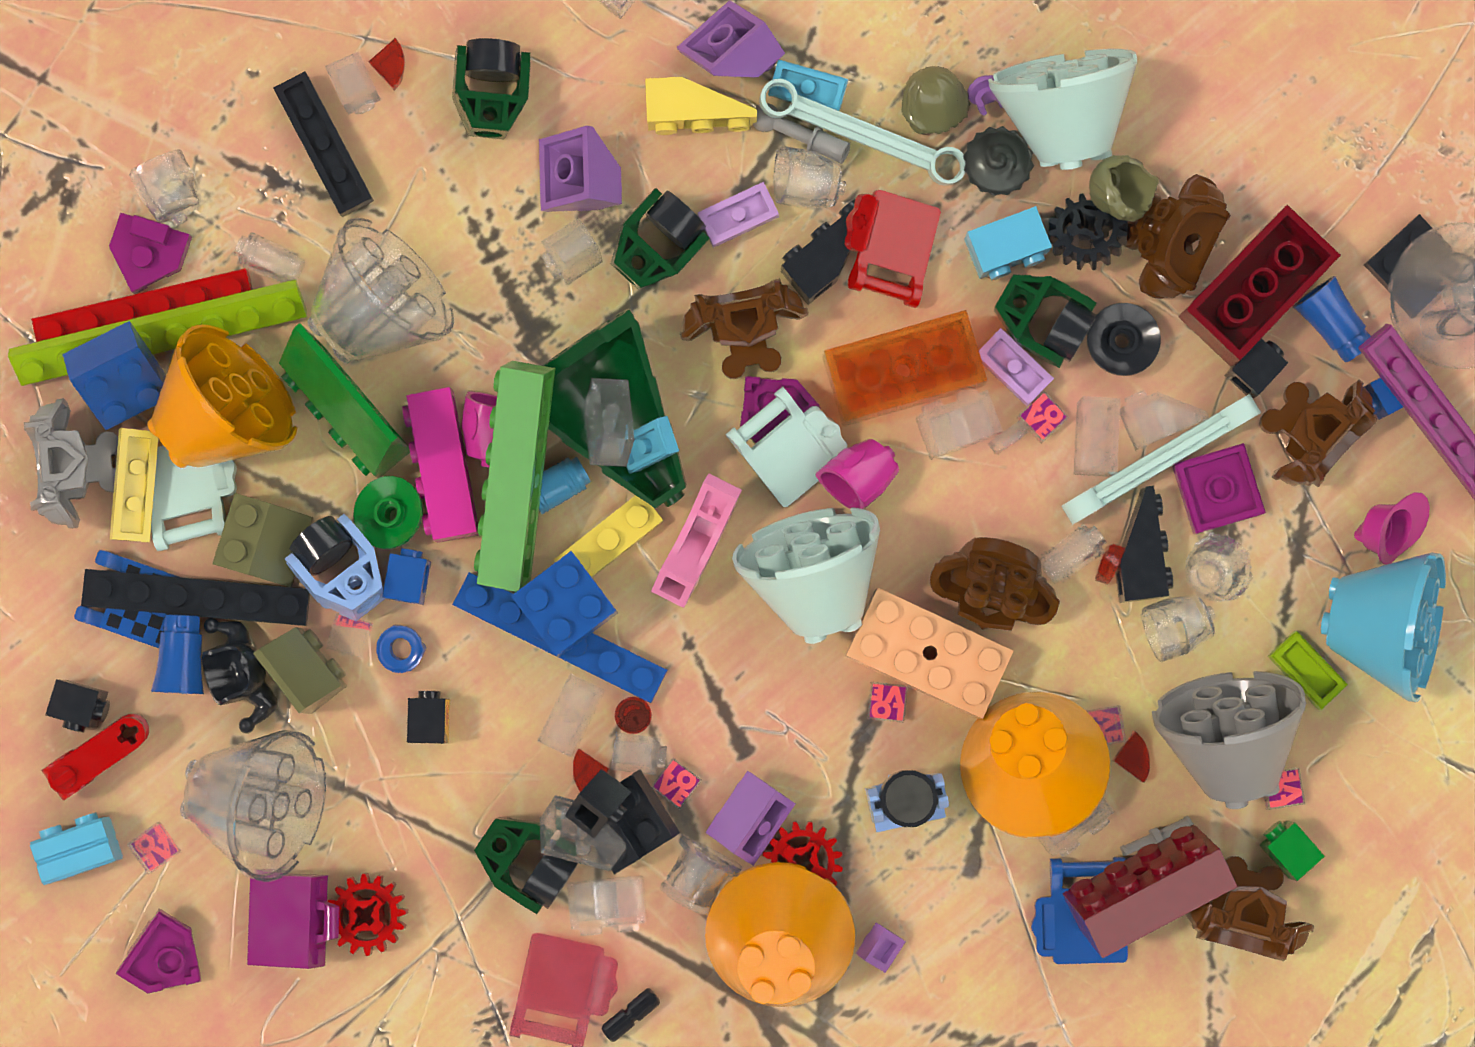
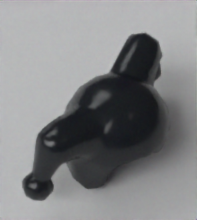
M209 618L204 622L205 631L210 634L217 631L226 634L228 639L226 644L216 646L202 653V667L207 686L218 705L247 700L255 706L252 715L241 719L239 722L240 731L249 734L254 730L255 725L265 720L275 711L278 706L277 698L265 682L266 670L253 654L257 649L252 646L247 628L239 621L218 622L214 618Z

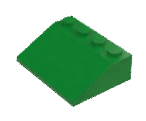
M301 323L297 324L293 328L279 361V364L286 371L281 377L295 393L301 389L309 398L305 406L317 420L325 417L333 427L328 433L341 448L348 445L356 456L351 460L365 476L371 472L377 478L382 477L410 453L409 446L323 344Z

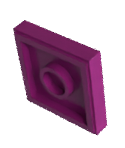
M1244 443L1172 465L1193 535L1266 513Z

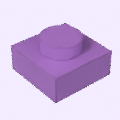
M876 922L855 954L886 973L906 941Z

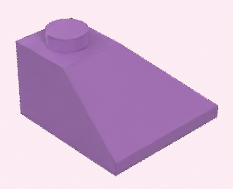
M731 0L677 46L681 54L713 76L759 77L764 72L769 71L776 61L785 54L766 23Z
M587 125L539 139L541 211H590L622 204L621 167L593 126Z

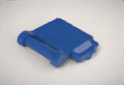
M1113 857V861L1062 863L1061 858L1050 859L1051 897L1036 899L1034 905L1035 915L1031 921V929L1036 938V950L1039 955L1052 957L1053 962L1056 964L1124 963L1127 961L1128 946L1104 958L1099 955L1080 931L1062 894L1071 889L1062 888L1063 877H1094L1104 872V869L1111 863L1125 861V857Z

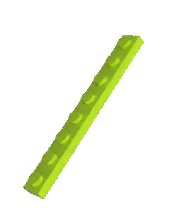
M295 279L10 348L8 358L20 385L24 386L68 375L63 358L64 353L128 321L132 323L151 353L156 354L175 349L180 336L195 325L215 326L228 331V336L305 318L307 317V309Z

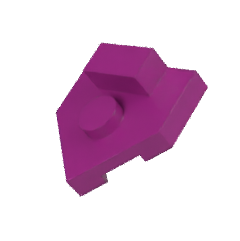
M120 212L109 248L131 292L136 294L148 288L147 286L181 271L192 236L172 229L168 225Z
M745 376V394L740 427L775 399L774 393L781 387L785 388L803 413L812 406H817L820 409L821 407L797 379L782 378L781 380ZM786 409L783 410L751 437L754 444L759 442L790 416Z
M159 908L129 949L126 958L117 969L116 975L147 994L162 991L165 988L201 982L191 927Z

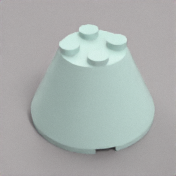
M1128 49L1086 50V57L1065 61L1064 54L1035 59L994 73V81L992 78L988 79L989 88L1040 161L1041 167L1060 164V169L1062 170L1075 169L1082 166V160L1084 159L1103 160L1112 156L1111 148L1137 64L1136 52Z
M852 507V514H836L834 508H826L797 514L756 531L752 534V543L745 548L743 544H739L733 553L732 560L736 571L793 633L804 637L806 643H818L826 639L829 634L839 631L851 632L862 626L861 617L864 614L880 533V525L876 515L868 510Z

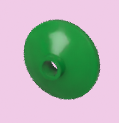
M383 476L371 481L360 492L354 506V524L373 547L380 549L397 548L408 542L417 532L422 521L423 505L420 494L410 482L396 476ZM397 509L396 518L391 521L390 513L392 510Z

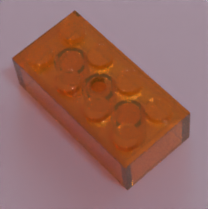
M967 310L824 350L822 356L843 427L980 388L988 381ZM899 365H906L910 370L909 376L899 375L896 372V368Z

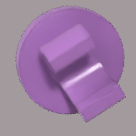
M992 75L978 77L969 86L967 91L970 102L977 105L980 114L983 116L987 114L985 105L995 100L1000 108H1003L989 88L988 79L992 78L994 81Z

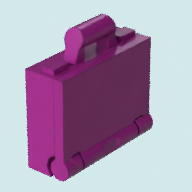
M273 872L250 874L247 965L300 969L325 966L326 941L339 938V906L327 902L328 875Z

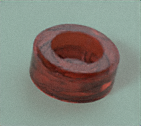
M628 697L622 700L615 710L616 724L622 731L629 734L643 732L648 728L652 720V711L649 704L638 697Z

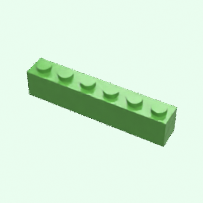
M512 360L501 366L500 370H497L495 374L493 388L495 392H498L497 402L491 411L489 421L490 428L494 429L493 439L486 451V464L490 465L489 476L482 488V500L486 501L485 513L481 516L478 524V535L482 536L481 549L477 551L474 560V570L478 572L477 584L517 592L531 581L555 368Z

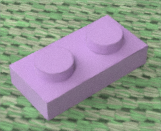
M764 182L697 212L698 217L706 225L704 230L710 237L709 240L713 248L779 218V213Z
M1002 328L974 355L1026 406L1054 379Z

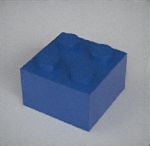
M130 321L63 354L70 382L105 430L157 404L166 376Z
M572 551L511 596L557 657H561L618 614L617 610Z

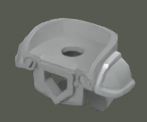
M62 398L57 399L55 403L40 407L35 415L30 416L29 422H24V430L33 443L38 476L37 498L30 502L31 511L37 510L39 515L45 516L51 523L67 525L68 528L73 529L78 528L80 518L70 499L85 498L89 483L99 482L105 491L114 493L116 468L112 467V456L117 455L118 436L113 432L106 431L96 438L95 445H85L79 431H66L71 410L67 401Z

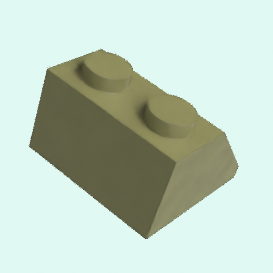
M234 493L212 564L292 587L295 575L286 564L285 558L291 554L289 548L292 542L312 524L313 517Z
M295 627L259 648L253 654L298 713L312 714L347 687L342 680L346 674L333 658L327 661L319 650L323 647V644L311 629L305 632L303 628Z

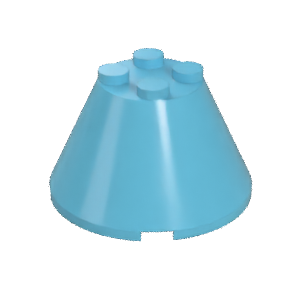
M1431 552L1346 575L1342 578L1333 577L1329 588V599L1333 600L1330 613L1325 612L1322 617L1321 634L1327 635L1326 645L1331 650L1409 702L1416 703L1421 699V695H1416L1415 693L1418 687L1426 689L1435 660L1444 607L1436 606L1439 588H1445L1446 585L1443 555Z

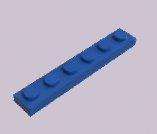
M470 572L468 573L452 605L556 656L511 597L513 593L504 589L477 584L478 576ZM591 633L561 657H558L649 703H652L668 671L594 633Z

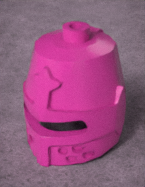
M468 391L465 396L461 428L463 429L465 451L468 456L481 460V466L490 467V465L486 464V451L493 439L494 429L490 428L489 421L491 411L496 406L497 396Z
M867 439L854 444L850 448L843 449L815 475L827 492L849 509L852 507L865 509L886 490L899 473V466L894 461L895 453L889 446L883 447L877 441Z

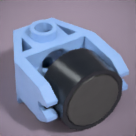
M345 514L337 518V521L333 516H326L317 520L302 531L292 542L289 548L291 554L285 558L286 564L322 607L332 609L344 617L357 621L385 600V598H382L383 585L374 547ZM353 544L358 549L359 560L329 583H322L312 577L336 564ZM355 587H361L358 590H353V588Z
M900 770L888 775V778L882 784L865 788L876 832L899 827H918L927 821L945 818L944 808L949 807L942 773L925 775L914 770Z

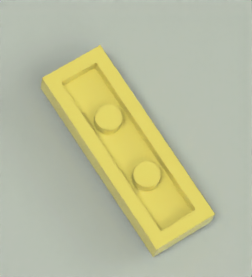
M127 428L119 429L110 539L150 542L158 437L154 436L150 431Z
M635 495L556 557L554 561L557 562L572 551L590 576L594 577L660 525L663 519L651 505Z

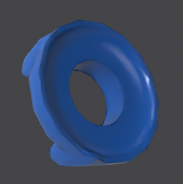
M393 625L380 635L377 641L376 653L379 661L386 669L395 673H405L419 665L425 653L426 645L415 630L407 626ZM397 638H403L410 643L411 653L408 658L401 659L393 653L392 645Z

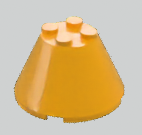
M211 325L192 326L180 336L153 416L147 423L150 432L158 437L169 451L171 461L180 468H185L188 465L192 467H205L279 450L295 438L298 429L296 426L293 427L292 416L296 413L293 401L285 385L272 367L247 343L240 347L226 338L229 335L228 331Z
M1020 693L996 702L987 709L983 719L977 718L964 740L961 751V779L967 797L975 810L995 828L1022 838L1053 837L1066 833L1080 825L1100 804L1110 777L1109 749L1104 734L1097 722L1085 709L1075 702L1052 693Z
M782 862L766 863L742 871L722 887L707 916L705 927L706 948L715 971L733 991L748 1000L762 1005L790 1007L808 1003L821 997L839 982L853 956L855 925L851 910L844 896L827 878L824 880L820 876L806 870V867L797 864Z

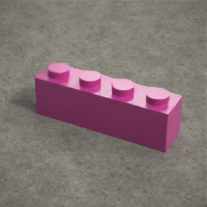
M450 387L406 395L408 405L402 406V412L406 428L412 427L414 441L409 442V450L413 464L419 463L421 477L415 478V482L421 499L426 501L428 513L422 516L426 536L432 535L433 541L440 543L478 535V518L454 391Z

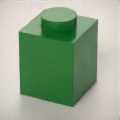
M1278 821L1263 834L1266 839L1260 844V847L1288 879L1295 881L1302 878L1325 857L1303 830L1292 821L1284 823Z

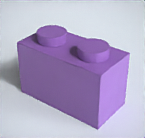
M747 771L720 812L716 814L705 833L733 854L754 866L795 806V803Z

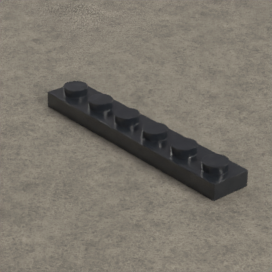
M85 569L81 606L307 626L310 593L307 589Z

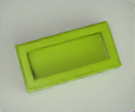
M1293 631L1268 655L1272 662L1288 678L1301 685L1305 696L1318 710H1322L1348 685L1298 631Z

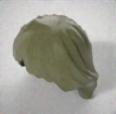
M930 66L920 69L909 77L903 91L901 110L902 115L909 122L914 132L918 134H941L942 132H948L952 127H957L958 123H961L964 118H968L967 113L971 103L963 84L951 71L940 66Z
M1113 155L1103 159L1093 170L1089 181V194L1093 204L1101 211L1111 214L1118 220L1134 222L1142 218L1151 207L1152 198L1157 190L1159 179L1151 175L1139 160L1128 155Z

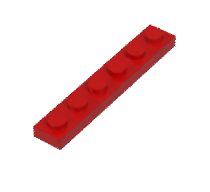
M244 268L40 316L31 320L36 342L250 291L253 288L249 271Z

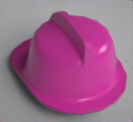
M1414 492L1397 504L1374 505L1368 511L1365 520L1354 532V538L1362 542L1369 551L1378 554L1382 564H1391L1420 538L1426 528L1430 510L1428 498L1423 493Z

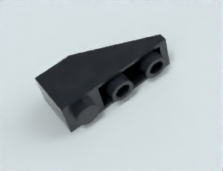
M855 199L839 211L841 218L831 226L828 222L819 226L810 235L813 240L802 248L798 244L782 257L785 263L781 265V273L807 305L837 282L851 250L845 246L847 235L846 218L854 208Z
M1147 486L1140 490L1114 566L1119 603L1164 598L1169 596V589H1173L1172 570L1170 567H1165L1163 553L1168 552V538L1165 530L1160 531L1158 517L1163 515V503L1161 495L1155 494L1154 486Z

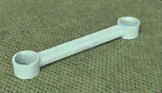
M771 80L760 93L759 103L766 115L772 118H783L791 115L926 169L931 179L939 185H952L965 175L964 154L954 147H944L937 151L798 95L795 87L787 80ZM772 87H785L790 92L792 104H790L787 110L776 112L767 105L766 93ZM942 154H952L959 161L960 171L951 180L943 179L936 172V158Z
M1248 394L1063 504L1061 507L1073 525L1257 416L1261 411L1252 396Z

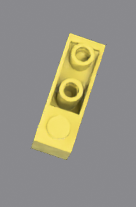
M686 78L645 79L648 131L655 130V133L658 135L676 134L677 129H692L693 133H709L714 131L713 127H728L729 131L741 132L749 130L750 126L757 122V109Z

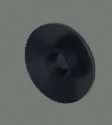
M1117 303L1101 310L1087 333V346L1094 362L1104 371L1117 376H1130L1145 370L1157 357L1161 344L1160 330L1155 319L1148 311L1131 303ZM1119 335L1125 336L1128 340L1127 347H1118L1115 342L1116 337Z

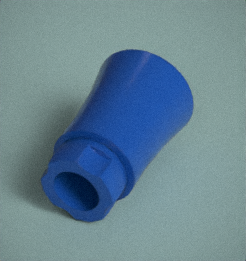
M1336 276L1318 285L1293 306L1316 329L1330 348L1337 351L1345 363L1360 355L1361 351L1358 347L1371 337L1365 330L1366 325L1346 298Z
M165 615L164 632H160L159 655L151 692L204 694L201 668L202 634H199L200 617Z

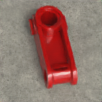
M136 713L127 714L76 749H71L41 771L48 779L50 787L64 801L92 782L96 776L136 750L147 739L149 724L141 715ZM124 724L129 728L134 725L138 728L139 731L135 734L136 740L132 736L127 739L123 736L122 733L126 729Z

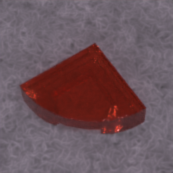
M394 38L368 61L370 66L393 91L401 84L405 71L404 52L398 40Z
M1116 544L1105 547L1095 575V581L1106 585L1111 582L1123 556L1124 547Z
M1132 731L1112 762L1142 783L1145 782L1150 771L1149 752L1143 738L1136 731Z
M578 748L573 760V777L578 790L581 792L601 769L608 772L610 768Z

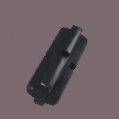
M650 988L645 989L627 1004L626 1010L622 1008L603 1024L601 1029L604 1035L611 1042L617 1041L635 1026L634 1022L636 1020L641 1021L659 1006V998Z

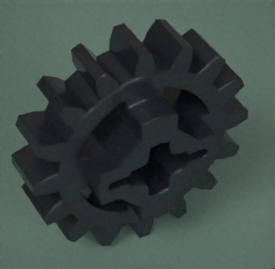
M1083 193L1079 194V202L1074 203L1070 198L1065 199L1066 209L1060 207L1054 209L1055 218H1051L1048 221V238L1050 243L1053 244L1054 256L1063 254V264L1067 265L1074 260L1076 261L1077 270H1081L1084 263H1089L1091 269L1096 270L1098 261H1102L1107 266L1111 264L1110 254L1120 257L1122 245H1127L1128 221L1118 220L1111 214L1101 211L1091 200H1086ZM1112 230L1110 238L1107 241H1105L1104 238L1108 237L1109 231Z

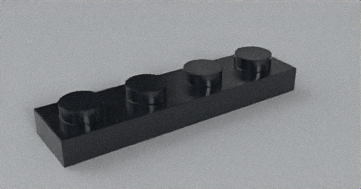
M306 71L273 87L340 216L344 217L373 202L374 199Z

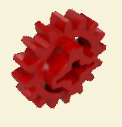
M793 821L792 831L787 832L781 826L779 828L781 838L779 840L772 838L769 842L774 847L773 850L763 851V856L771 859V863H776L778 854L787 859V863L797 864L793 859L794 855L797 853L802 856L813 846L809 856L812 866L809 869L806 868V870L820 876L824 880L827 878L835 886L837 881L832 877L833 872L843 871L842 866L835 864V859L843 856L842 851H833L831 848L835 845L837 839L832 837L826 840L824 835L827 829L823 826L817 832H814L812 821L807 822L805 829H800L798 823ZM795 837H810L805 845L793 847L787 843V841ZM821 845L827 853V869L818 862L817 853Z
M363 873L360 883L352 876L347 879L348 889L340 885L337 886L334 890L339 898L327 901L339 906V934L341 938L337 945L340 947L347 942L350 943L351 954L357 953L360 947H363L365 956H370L373 952V946H376L382 953L387 950L386 939L394 944L399 940L394 932L395 929H406L407 925L399 921V918L409 912L406 908H399L398 904L405 898V895L395 896L392 893L397 885L395 882L386 887L382 885L383 875H378L373 882H370L369 874ZM362 889H370L377 893L371 898H362L355 892ZM377 902L371 914L374 921L368 920L357 926L361 920L360 917L363 915L360 907L365 909ZM387 902L391 909L390 924L385 918L384 906ZM344 907L349 911V923L347 926L343 920ZM362 931H372L379 937L362 939L357 937V935Z

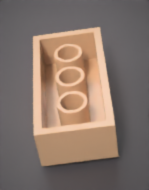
M877 588L861 619L862 626L856 630L845 657L975 718L983 719L1013 654V650ZM926 646H933L936 649L937 656L934 660L924 658L923 650Z

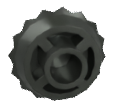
M1004 126L997 129L988 127L984 132L976 133L974 139L967 143V151L963 155L965 161L964 171L968 174L970 183L976 185L980 192H988L993 196L999 194L1009 195L1012 191L1020 190L1023 183L1030 179V171L1034 167L1031 160L1033 151L1028 148L1027 142L1019 136L1017 130L1009 131Z

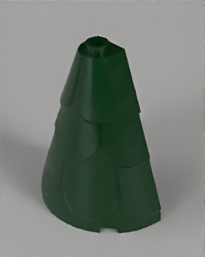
M626 309L616 315L614 320L611 322L607 320L542 365L555 368L548 430L560 437L564 444L601 467L603 474L652 507L657 508L663 503L666 507H669L685 495L682 490L687 485L679 452L641 471L629 474L618 443V439L657 418L665 416L657 380L651 370L639 322L634 318L631 310Z

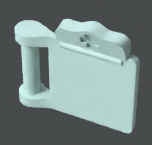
M781 387L774 393L775 399L738 430L732 428L726 433V436L783 507H788L819 481L815 474L833 457H836L843 449L847 448V443L841 437L839 425L832 418L827 417L817 406H812L803 413L785 388ZM786 409L790 416L750 448L746 442Z
M164 445L158 447L151 521L152 539L158 552L169 549L170 544L212 533H217L218 536L222 535L227 519L222 498L234 495L237 490L235 482L237 466L233 460L205 467H192L188 465L185 468H180L171 461L169 451ZM212 508V519L170 530L165 529V520Z

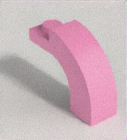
M708 473L691 512L660 569L651 592L683 608L685 607L726 528L742 491L741 489Z

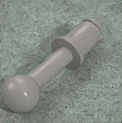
M767 103L772 110L778 112L775 106ZM760 104L755 107L757 109V122L753 123V126L757 130L769 132L774 129L807 144V153L812 154L816 152L840 164L847 158L850 151L849 142L823 131V128L818 126L812 131L785 118H772L763 112Z

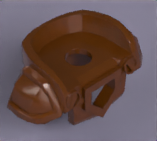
M1195 174L1188 178L1179 193L1178 200L1170 196L1167 199L1161 200V197L1155 193L1148 212L1138 219L1136 225L1128 223L1127 245L1124 246L1131 250L1138 249L1141 253V258L1148 260L1149 263H1146L1140 275L1139 286L1141 292L1152 298H1175L1179 294H1185L1187 290L1193 291L1196 289L1201 270H1203L1220 235L1219 233L1231 216L1226 210L1227 204L1224 203L1223 193L1207 177ZM1199 240L1197 248L1193 251L1192 243Z
M779 278L763 286L745 291L715 296L694 295L695 302L690 304L691 308L684 315L683 331L680 333L682 340L692 341L711 328L713 341L720 343L721 346L730 347L731 355L722 362L724 376L729 379H738L742 377L747 366L758 364L760 369L765 372L778 370L782 357L774 348H767L766 339L776 335L778 330L776 315L800 320L808 316L809 312L808 308H804L799 295L789 289L788 285L781 284V279Z
M1360 379L1346 390L1342 402L1327 392L1311 404L1307 402L1309 398L1307 386L1301 382H1293L1284 391L1283 398L1286 404L1281 410L1269 409L1262 414L1259 421L1262 431L1267 434H1275L1282 430L1289 436L1284 452L1294 460V462L1276 469L1272 475L1273 479H1280L1292 486L1302 484L1310 486L1314 484L1316 487H1319L1324 482L1326 474L1341 456L1377 422V419L1373 416L1375 409L1373 408L1372 397L1363 387L1364 383Z
M973 538L959 552L944 556L939 563H935L930 575L932 591L944 599L947 598L948 600L958 602V615L978 624L982 630L993 628L1012 631L1015 620L1033 625H1043L1054 618L1060 604V600L1056 597L1055 589L1047 583L1046 578L1042 577L1039 557L1020 545L997 538ZM987 607L999 612L986 616L980 608Z
M1230 856L1226 858L1225 861L1237 887L1210 901V903L1208 902L1185 914L1192 923V928L1197 931L1196 938L1285 961L1288 955L1294 954L1295 950L1304 946L1309 932L1312 933L1314 930V925L1300 921L1284 923L1287 901L1269 892V890L1280 888L1284 882V875L1279 868L1265 866L1259 872L1248 870L1245 860L1241 857Z

